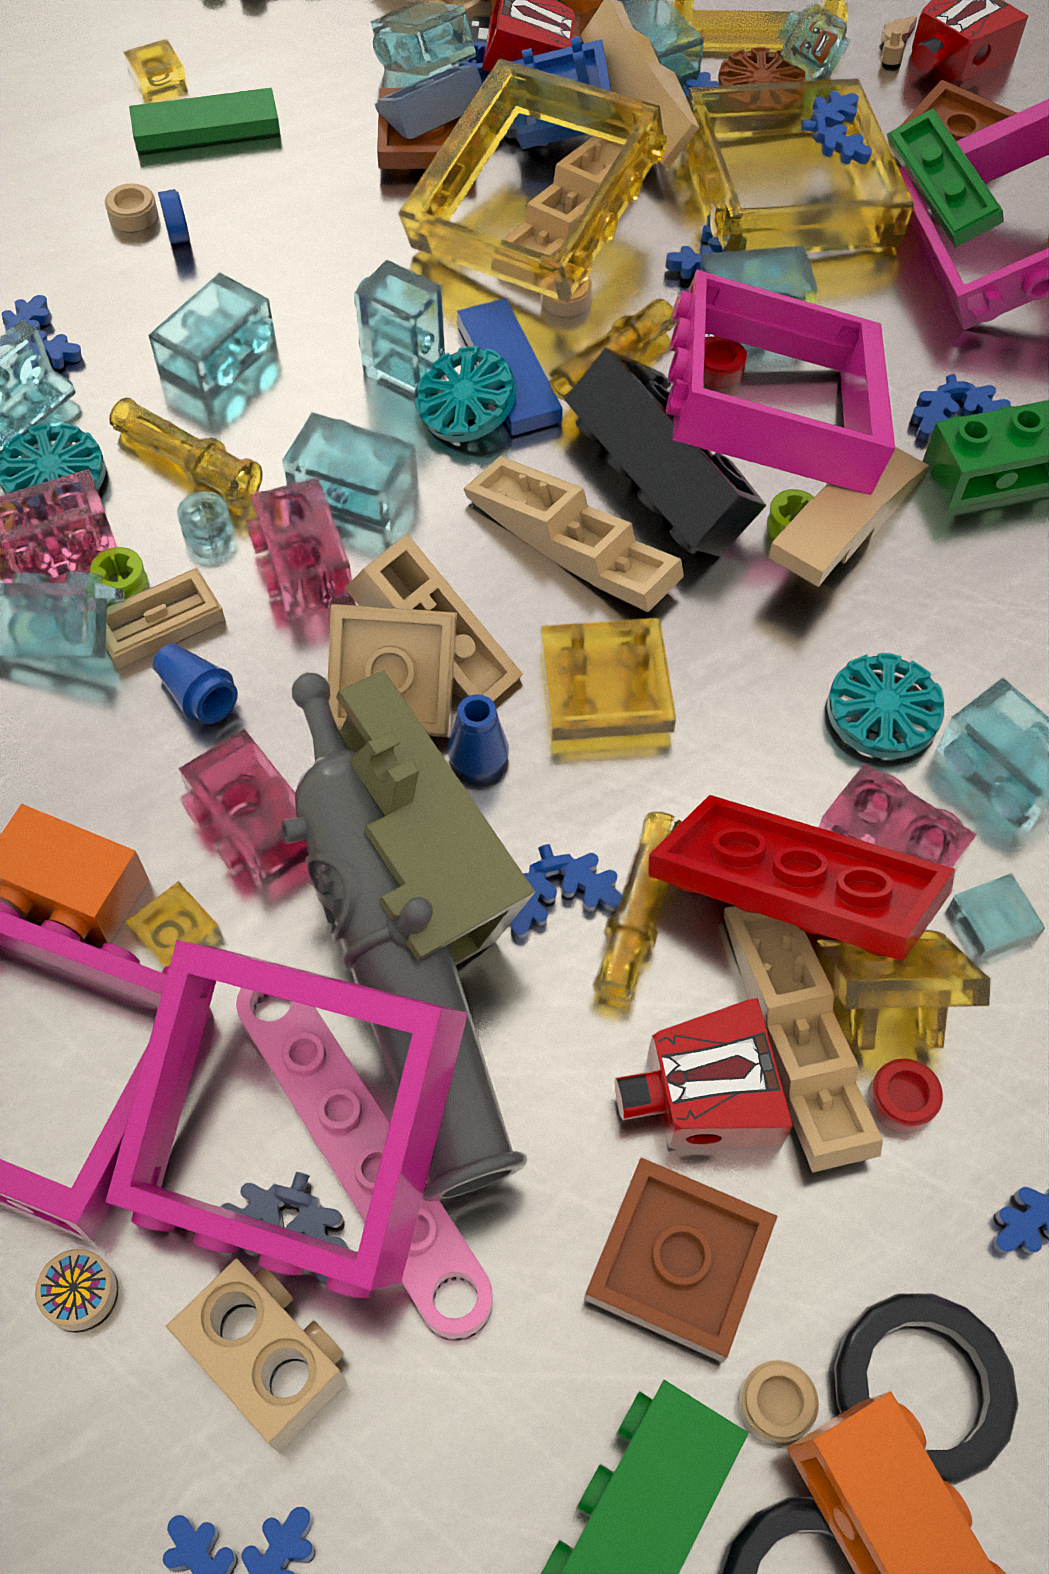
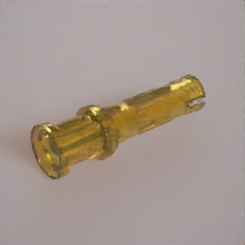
M128 397L120 399L111 409L109 423L115 431L127 435L156 454L182 467L191 483L198 487H211L221 493L224 501L234 508L246 506L259 491L263 478L261 465L250 458L241 460L227 452L226 446L216 438L198 439L172 422L135 403L136 401Z

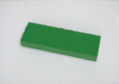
M272 87L129 106L133 139L136 151L139 152L280 133Z
M934 108L886 134L890 149L955 248L1004 222L1003 209Z

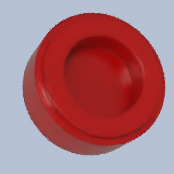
M718 336L706 337L703 384L724 388L739 382L744 375L747 361V352L744 346L739 342Z
M900 1058L887 1062L878 1070L869 1086L868 1102L876 1119L885 1127L899 1133H914L927 1127L939 1113L943 1103V1090L938 1077L925 1064L913 1059Z

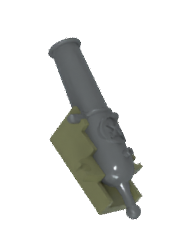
M384 670L338 691L336 698L347 713L340 732L328 702L331 696L329 683L325 677L318 673H304L293 682L291 688L292 699L304 711L313 738L315 762L300 777L295 791L296 817L281 821L282 835L287 844L303 840L309 853V856L306 857V864L310 879L312 880L318 901L321 902L324 917L328 924L331 923L332 939L334 942L341 940L344 948L342 966L353 973L356 984L468 1013L427 1177L429 1183L425 1185L423 1199L426 1201H440L460 1196L513 1175L523 1169L527 1163V1156L523 1152L513 1151L456 965L497 942L534 895L535 890ZM371 1022L391 1080L398 1094L413 1033Z

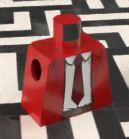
M496 0L490 17L482 69L510 78L508 62L523 59L522 50L532 48L533 56L572 47L570 38H573L575 13L571 8L556 0Z
M931 0L923 8L919 16L911 48L912 63L921 73H928L936 68L955 81L964 82L1016 57L1029 15L1003 0Z
M758 998L745 1000L658 1031L652 1035L648 1050L650 1072L616 1077L614 1080L616 1099L622 1120L660 1114L668 1147L675 1150L774 1149L783 1146L793 1127Z

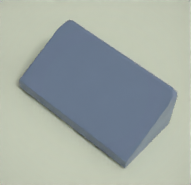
M473 65L451 66L376 100L377 103L374 105L376 111L403 137L413 139L484 106L487 98L477 67H473Z

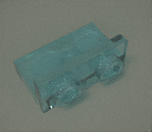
M24 320L18 322L0 337L1 455L4 452L3 446L16 434L24 435L28 433V428L42 423L76 394L73 383L52 370L38 329Z
M69 572L65 575V583H50V576L44 574L13 573L12 583H0V658L105 659L107 603L124 602V590L103 585V575L95 573Z

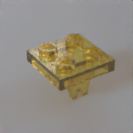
M660 618L541 626L540 642L552 741L674 733L676 714Z
M925 930L903 962L887 956L870 954L863 948L839 940H817V958L826 977L845 1008L851 1009L853 1041H858L859 1050L875 1049L878 1008L919 1007L920 1039H926L928 1049H943L948 1007L989 1006L991 978L949 938H946L944 933Z

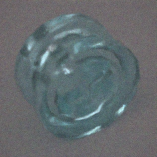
M196 492L185 497L178 506V522L181 526L182 536L189 545L197 549H213L224 544L230 538L233 526L228 504L222 496L214 492ZM206 516L215 517V520L212 521V522H209V520H208V519H205V517H206ZM201 519L205 524H195V521Z

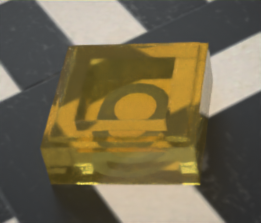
M167 39L123 52L126 66L141 93L186 81L184 67Z
M179 881L125 921L130 932L162 968L170 966L176 940L208 946L222 935L216 921Z

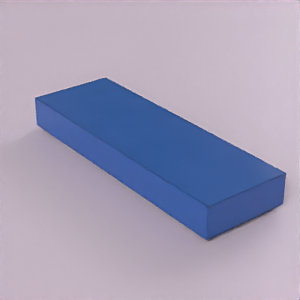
M503 298L457 310V325L468 347L479 346L480 349L486 350L488 348L495 350L508 363L515 377L517 385L516 399L512 410L504 420L511 435L562 422L563 407L507 299ZM496 368L491 373L497 372L499 369ZM501 386L493 390L499 391L505 388V386Z

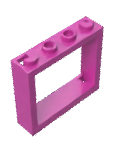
M1049 99L956 141L984 183H988L1049 155ZM901 166L894 170L901 206L963 330L983 322L992 321L1003 313L1049 295V248L964 285L927 212L929 209L928 205L914 187L913 182Z
M696 270L689 291L682 290L680 297L677 296L671 318L672 321L676 322L670 342V351L675 353L668 373V381L672 382L673 385L667 401L666 414L674 416L672 440L871 495L895 451L881 323ZM705 333L840 371L844 428L703 388Z
M0 901L1 946L159 1006L169 966L164 967L162 972L141 965L140 960L134 954L120 946L104 943L102 948L99 949L80 942L81 939L75 932L54 921L45 920L41 926L21 919V915L15 909ZM210 1007L206 1018L205 1026L212 1015ZM147 1047L72 1188L0 1159L1 1204L92 1242L95 1241L113 1206L106 1203V1198Z
M176 940L106 1203L133 1211L131 1222L143 1228L167 1232L174 1231L175 1226L196 1232L193 1242L205 1249L223 1253H236L238 1248L241 1247L259 1253L261 1255L258 1264L270 1271L287 1275H302L304 1269L327 1276L325 1286L331 1291L342 1295L369 1298L370 1291L401 1283L468 1013L236 952ZM216 981L413 1033L358 1252L161 1188Z

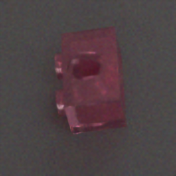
M245 728L178 768L187 793L179 797L182 806L198 829L201 830L209 825L217 835L219 840L213 843L225 866L234 876L244 871L258 890L309 856L304 840L287 844L281 831L282 820L296 817L295 792ZM244 808H257L254 813L248 816H234Z

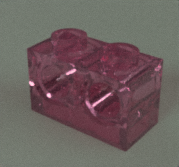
M89 469L0 496V579L6 592L91 566L93 559L100 552L117 547Z
M319 477L251 494L256 518L246 520L249 537L255 554L266 552L269 562L260 564L264 584L269 599L281 598L287 619L327 609L332 604L342 605L355 601L345 590V587L352 581L350 564Z
M867 763L863 764L823 814L819 824V828L957 869L977 835L965 827L953 813L945 809L935 808L910 792L898 778L887 773H881ZM858 813L872 815L879 822H869L860 817ZM913 848H920L929 852L934 859L921 857Z

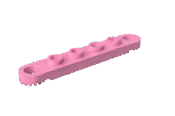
M241 988L237 996L236 1009L244 1030L254 1043L271 1074L365 1225L390 1126L389 1121L315 1007L291 1001L290 1008L283 1017L275 1021H264L253 1014L254 1004H257L258 998H263L264 994ZM422 1197L401 1285L412 1300L425 1324L435 1334L447 1337L448 1339H464L473 1333H477L484 1323L487 1322L493 1303L492 1286L486 1272L441 1202L426 1201ZM452 1277H456V1279L463 1278L464 1281L470 1282L477 1294L474 1308L470 1313L461 1318H448L442 1315L434 1305V1294L438 1286L442 1285L444 1280H451Z

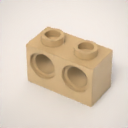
M236 1258L165 1327L264 1440L279 1453L347 1384L341 1371L335 1366L345 1354L316 1321L313 1320L302 1330L288 1315L284 1308L293 1300V1297L268 1269L261 1267L252 1275ZM240 1304L255 1306L257 1310L256 1322L248 1334L235 1340L221 1337V1321L228 1310ZM288 1359H301L308 1363L309 1374L307 1382L297 1394L287 1398H280L271 1394L270 1378L274 1369L281 1362Z

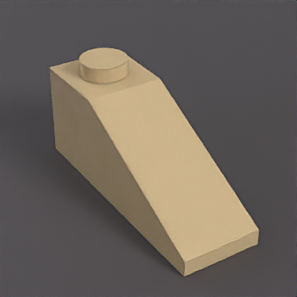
M408 534L404 535L363 568L345 587V590L359 606L457 612L453 693L461 700L470 695L480 694L494 701L523 675Z

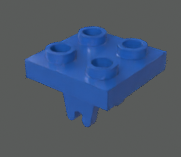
M578 36L570 38L572 47L533 56L532 48L522 50L523 59L508 62L517 134L521 149L617 127L602 39L582 44L581 37Z

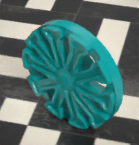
M479 346L460 347L458 352L450 355L448 352L431 364L433 368L428 373L425 372L417 386L418 395L415 398V403L421 420L432 434L450 442L475 440L496 429L512 410L517 393L516 380L508 363L495 350L488 348L484 350L480 349ZM475 362H480L475 368ZM461 365L460 374H458L454 368ZM494 369H499L497 372L491 373ZM445 375L449 381H444L440 379ZM505 386V388L499 391L493 390L495 388ZM489 404L497 406L494 412L486 410ZM438 411L434 416H431L433 412ZM455 416L454 423L447 428L446 425ZM476 418V424L469 427L468 420Z
M50 423L34 425L28 428V433L24 435L16 434L3 446L4 452L2 455L0 454V487L5 497L11 499L18 508L27 512L56 514L74 509L85 503L97 492L105 477V460L99 444L89 432L81 431L76 425L60 423L59 426H51ZM56 440L53 446L51 447L50 441ZM38 444L39 450L33 448L32 446ZM77 473H91V475L81 476ZM28 487V489H27L26 491H23V492L19 493V491H21V490H23L24 488ZM70 487L76 490L70 494L66 491ZM43 493L49 494L47 500H40Z
M878 653L877 656L868 657L866 654L849 661L846 667L836 674L827 700L828 716L837 734L856 750L873 757L886 759L908 757L926 748L934 740L940 729L944 717L945 703L942 688L930 678L931 673L913 660L910 663L902 660V656L892 653ZM872 670H881V681ZM895 673L904 676L897 684L894 683ZM855 676L862 684L852 681L850 678ZM915 685H918L922 689L920 691L909 692ZM845 695L855 700L844 701L839 696ZM922 706H930L931 709H932V712H929V711H927V710H925V709H922V708H920V707H922ZM860 716V720L857 722L848 723L845 717ZM912 723L924 727L925 732L918 731ZM870 729L878 732V737L875 741L866 738L867 732ZM897 731L905 742L897 744V741L892 737L893 732Z

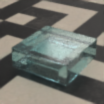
M1012 873L955 894L949 904L982 960L1037 939L1046 929Z

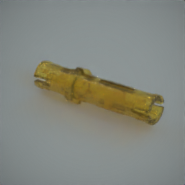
M658 298L651 301L635 315H625L616 320L607 334L583 348L566 362L551 369L548 377L553 379L548 382L552 392L558 398L564 400L605 347L631 359L639 358L645 354L652 341L674 328L676 322L671 320L673 307L664 299Z
M655 811L645 815L638 846L625 882L619 907L614 917H608L604 935L608 940L592 987L599 994L604 991L605 985H608L603 997L617 1002H630L634 1000L647 950L654 949L659 932L655 927L667 882L648 876L649 853L682 822L680 819L675 821L672 830H670L675 816L665 812Z

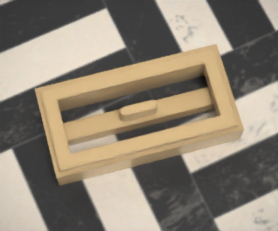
M197 567L89 615L94 630L100 637L107 653L110 654L117 670L159 651L168 644H175L225 621L221 605ZM192 593H198L176 604L166 607V605L175 602L181 598H184ZM144 615V618H142V619H140V620H138V621H136V622H133V623H131V624H129V625H127V626H124V627H122V628H120V629H118V630H115V631H113V632L111 631V630L114 629V628H117V627H119V626H121V625H123V624H126V623H128V622H130V621H132V620H134V619H137V618H139V617H141V616Z

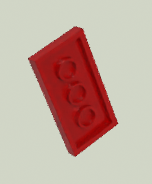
M709 795L649 853L648 876L673 884L680 890L697 892L735 905L742 911L759 913L795 925L805 932L822 934L863 948L870 954L887 956L903 962L951 894L956 869Z

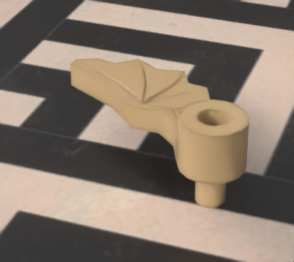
M911 16L905 19H894L892 23L884 24V30H882L881 39L884 42L883 63L897 65L902 62L904 41H907L909 33L916 26L917 17Z

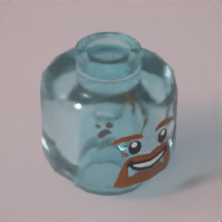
M817 3L807 5L801 14L792 10L777 37L784 41L781 49V59L789 66L794 65L800 70H805V76L812 80L820 78L824 73L831 76L851 42V39L846 37L848 30L846 21Z

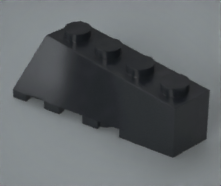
M605 347L564 399L578 416L575 420L576 426L587 437L603 444L609 451L605 457L607 462L622 476L629 479L632 478L641 488L637 493L638 498L651 511L666 517L673 526L670 534L681 547L693 554L699 550L721 557L767 505L736 465L726 456L717 452L713 455L710 450L672 440L674 416L666 414V406L670 394L667 389L670 387L671 382L668 381L664 373Z

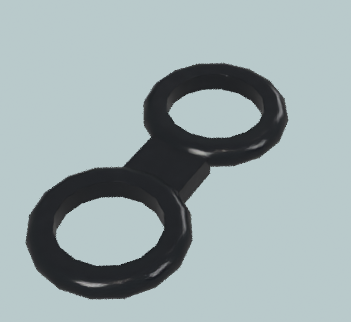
M897 1293L866 1307L844 1333L834 1366L837 1405L842 1414L859 1402L870 1398L867 1370L873 1349L886 1334L903 1326H928L950 1335L971 1356L981 1375L984 1397L979 1423L964 1443L949 1450H926L942 1480L951 1485H956L988 1470L1010 1442L1019 1406L1014 1368L995 1332L967 1307L933 1293ZM787 1497L756 1512L731 1541L721 1574H757L761 1560L778 1540L795 1532H821L833 1538L835 1536L813 1497Z

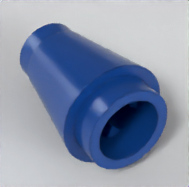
M168 644L155 655L152 664L153 670L159 675L187 718L193 721H201L205 724H213L224 719L233 710L237 702L238 690L229 671L183 649L178 644Z
M480 694L470 695L460 702L447 746L448 757L451 763L463 774L473 778H483L492 775L505 763L509 754V743L496 711L495 703L489 697Z

